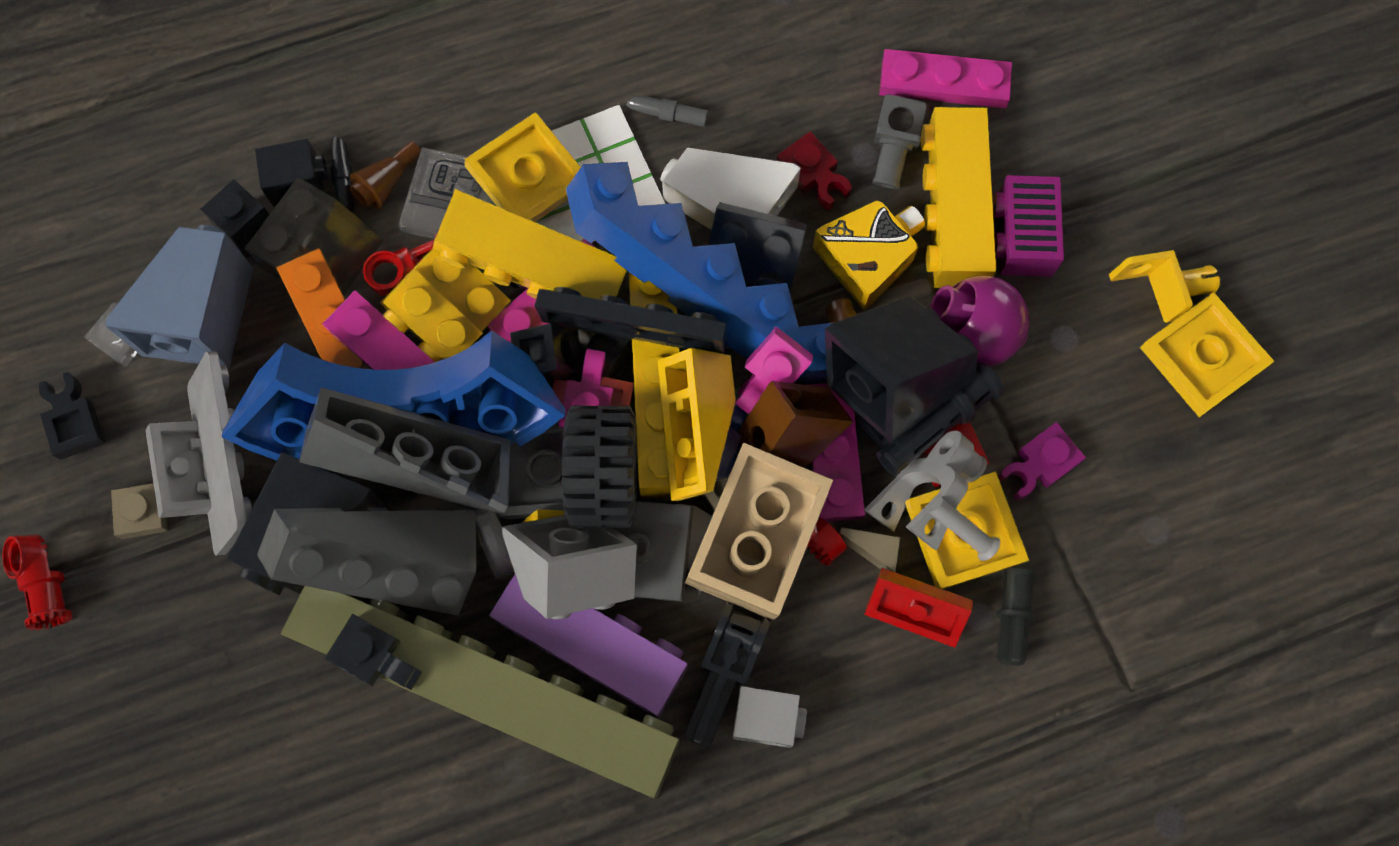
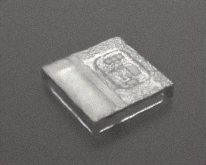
M422 147L398 224L401 232L434 239L455 189L496 206L466 169L465 158L467 156Z

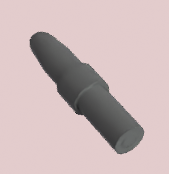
M637 95L626 104L630 109L657 116L660 120L669 122L679 121L701 127H706L709 110L678 104V101L666 98L661 100Z

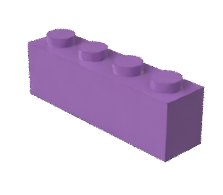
M516 574L489 615L499 625L658 719L688 669L687 663L681 660L684 654L682 650L661 638L658 639L656 644L646 640L639 635L642 627L623 615L617 614L615 619L612 620L600 613L598 609L591 608L574 612L565 619H546L524 600Z

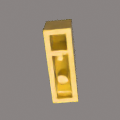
M689 348L657 360L672 501H680L713 492L736 402L731 356Z

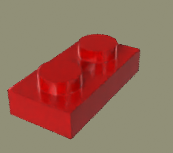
M881 568L866 605L864 615L955 648L972 612L973 600Z

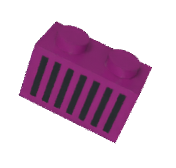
M1007 175L999 192H994L992 196L993 218H998V232L994 234L995 259H999L1000 275L1053 277L1064 260L1060 177Z

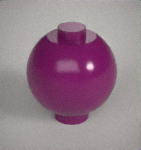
M992 276L970 277L958 282L953 287L943 286L936 292L931 301L930 308L939 315L941 321L957 334H963L968 337L978 350L977 362L983 363L988 367L996 366L1009 360L1024 346L1027 340L1030 318L1026 302L1015 287L1000 278Z

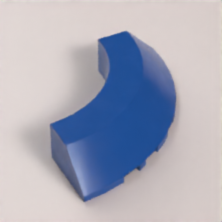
M492 330L480 341L452 357L428 365L397 370H372L338 365L301 352L284 343L257 372L223 429L221 437L249 451L276 461L281 452L300 459L306 428L321 387L511 440L510 445L517 442L519 447L544 433L566 415V409L530 355Z

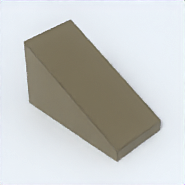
M841 527L838 534L848 547L880 570L885 568L893 572L896 571L899 537Z

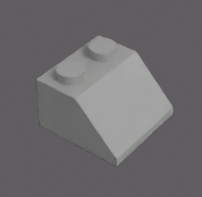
M565 515L503 526L502 536L523 598L546 619H565L574 612L591 608L608 609L613 607L615 603L634 599L637 544L614 528H571Z

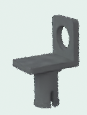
M890 94L884 97L873 142L882 146L875 178H873L872 182L874 185L888 189L900 188V179L907 152H916L920 144L921 136L919 135L926 111V104L924 102ZM905 108L912 113L913 125L909 130L902 132L893 130L890 127L888 117L894 109Z

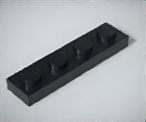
M555 287L554 291L539 289L534 305L543 323H552L682 349L695 348L725 354L728 341L726 323L720 322L719 318L708 313L696 312L692 316L673 313L672 309L659 304H647L645 308L627 305L625 300L610 295H602L599 299L583 297L578 291L567 287Z

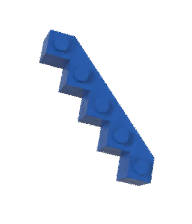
M628 162L593 163L581 166L566 188L576 233L590 243L594 240L616 256L614 260L616 263L643 283L649 280L669 295L668 301L686 315L692 316L696 312L708 313L719 318L720 322L726 323L727 345L745 359H748L772 330L778 327L813 355L812 363L794 383L807 385L827 381L825 328L832 323L799 327L787 283L746 287L735 243L693 247L682 203L638 206Z

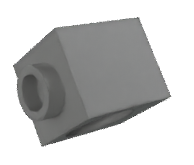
M741 686L733 739L791 748L794 744V737L803 738L807 709L798 708L800 695Z

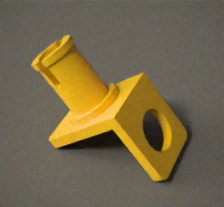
M1174 250L1129 257L1109 274L1111 281L1148 276L1163 320L1166 323L1173 322L1192 307L1193 303L1190 296L1216 293L1220 285L1219 276L1205 278L1206 275L1217 273L1216 268L1211 265L1181 271Z

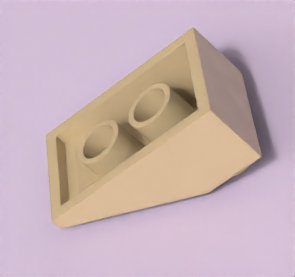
M743 443L685 584L768 619H776L781 613L833 480Z

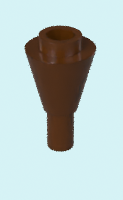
M410 141L392 157L389 156L350 174L349 177L352 184L350 191L354 198L364 207L371 205L374 208L381 209L404 174V170L422 155L420 147L415 142Z

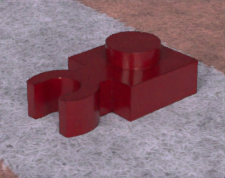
M811 131L777 155L776 161L793 163L801 168L798 181L799 190L804 194L814 187L818 192L817 200L825 210L830 211L834 206V199L828 194L829 190H839L845 198L850 196L852 186L849 180L842 175L832 173L837 169L838 161Z

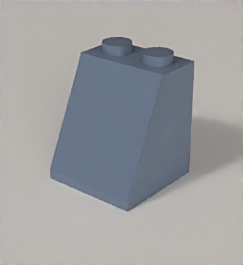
M199 225L197 229L178 227L108 315L105 326L142 357L199 364L206 351H217L220 365L230 368L254 268L223 230L209 225Z

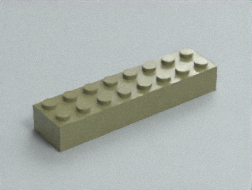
M304 586L281 635L327 655L353 613L400 640L392 655L422 671L412 690L401 686L383 674H380L379 678L657 799L680 744L679 739L672 736L674 731L672 725L649 715H645L642 723L627 717L629 712L627 706L600 694L596 703L582 697L584 690L580 688L581 686L553 674L550 683L538 678L540 671L535 669V666L511 655H507L504 663L495 660L496 652L489 649V646L464 635L461 636L459 643L450 640L453 633L417 615L412 624L407 621L410 615L399 610V607L391 603L371 599L369 604L364 603L366 599L364 597Z

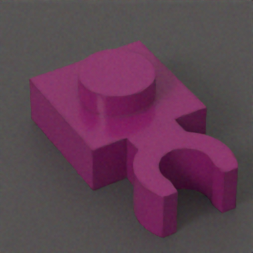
M1056 422L1017 452L1025 463L1014 462L1007 465L999 474L998 479L1002 482L1010 475H1016L1022 479L1023 488L1013 496L1018 501L1024 499L1033 491L1037 478L1047 489L1079 465L1086 457Z

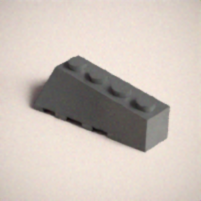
M321 387L306 428L300 463L489 512L505 513L508 507L511 440Z
M470 506L456 507V510L415 507V511H389L386 507H367V511H342L341 508L274 509L257 556L271 580L459 616L476 573V509Z

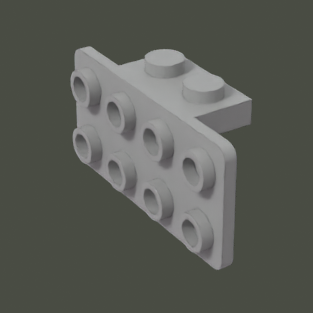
M206 351L187 386L192 421L149 423L145 431L159 518L207 514L213 551L217 556L226 555L233 547L252 507L249 498L242 495L240 483L244 477L242 454L235 452L233 442L221 437L223 429L234 413L233 408H227L225 396L229 387L228 370L225 365H220L217 351Z

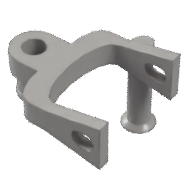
M951 431L945 434L937 442L927 458H916L864 509L883 526L894 532L906 507L905 502L910 498L913 489L922 483L941 484L940 492L906 528L935 550H938L947 528H949L978 552V559L981 561L992 558L1000 547V539L998 537H989L956 510L968 490V483L977 480L984 473L987 466V460L974 451L973 443L959 431ZM888 502H891L892 508L887 516L882 517L883 507ZM930 519H934L935 525L931 532L926 535L924 532L925 526Z

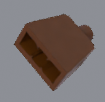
M771 381L739 429L738 438L742 444L746 443L806 468L852 424L853 420L830 388Z

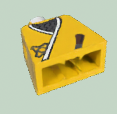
M875 201L818 228L812 248L860 307L866 310L913 262L918 246L912 236L925 227V221L920 212L913 206L907 207L894 217L882 202Z

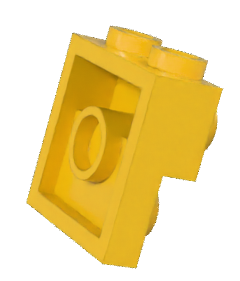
M432 248L380 304L387 309L383 316L403 334L409 330L421 341L418 347L434 362H438L469 348L511 300L490 280L485 278L476 266L468 263L465 268L453 266L439 258L441 252Z

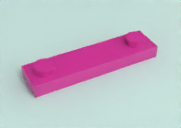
M354 291L322 323L324 328L372 370H397L435 363L357 291Z

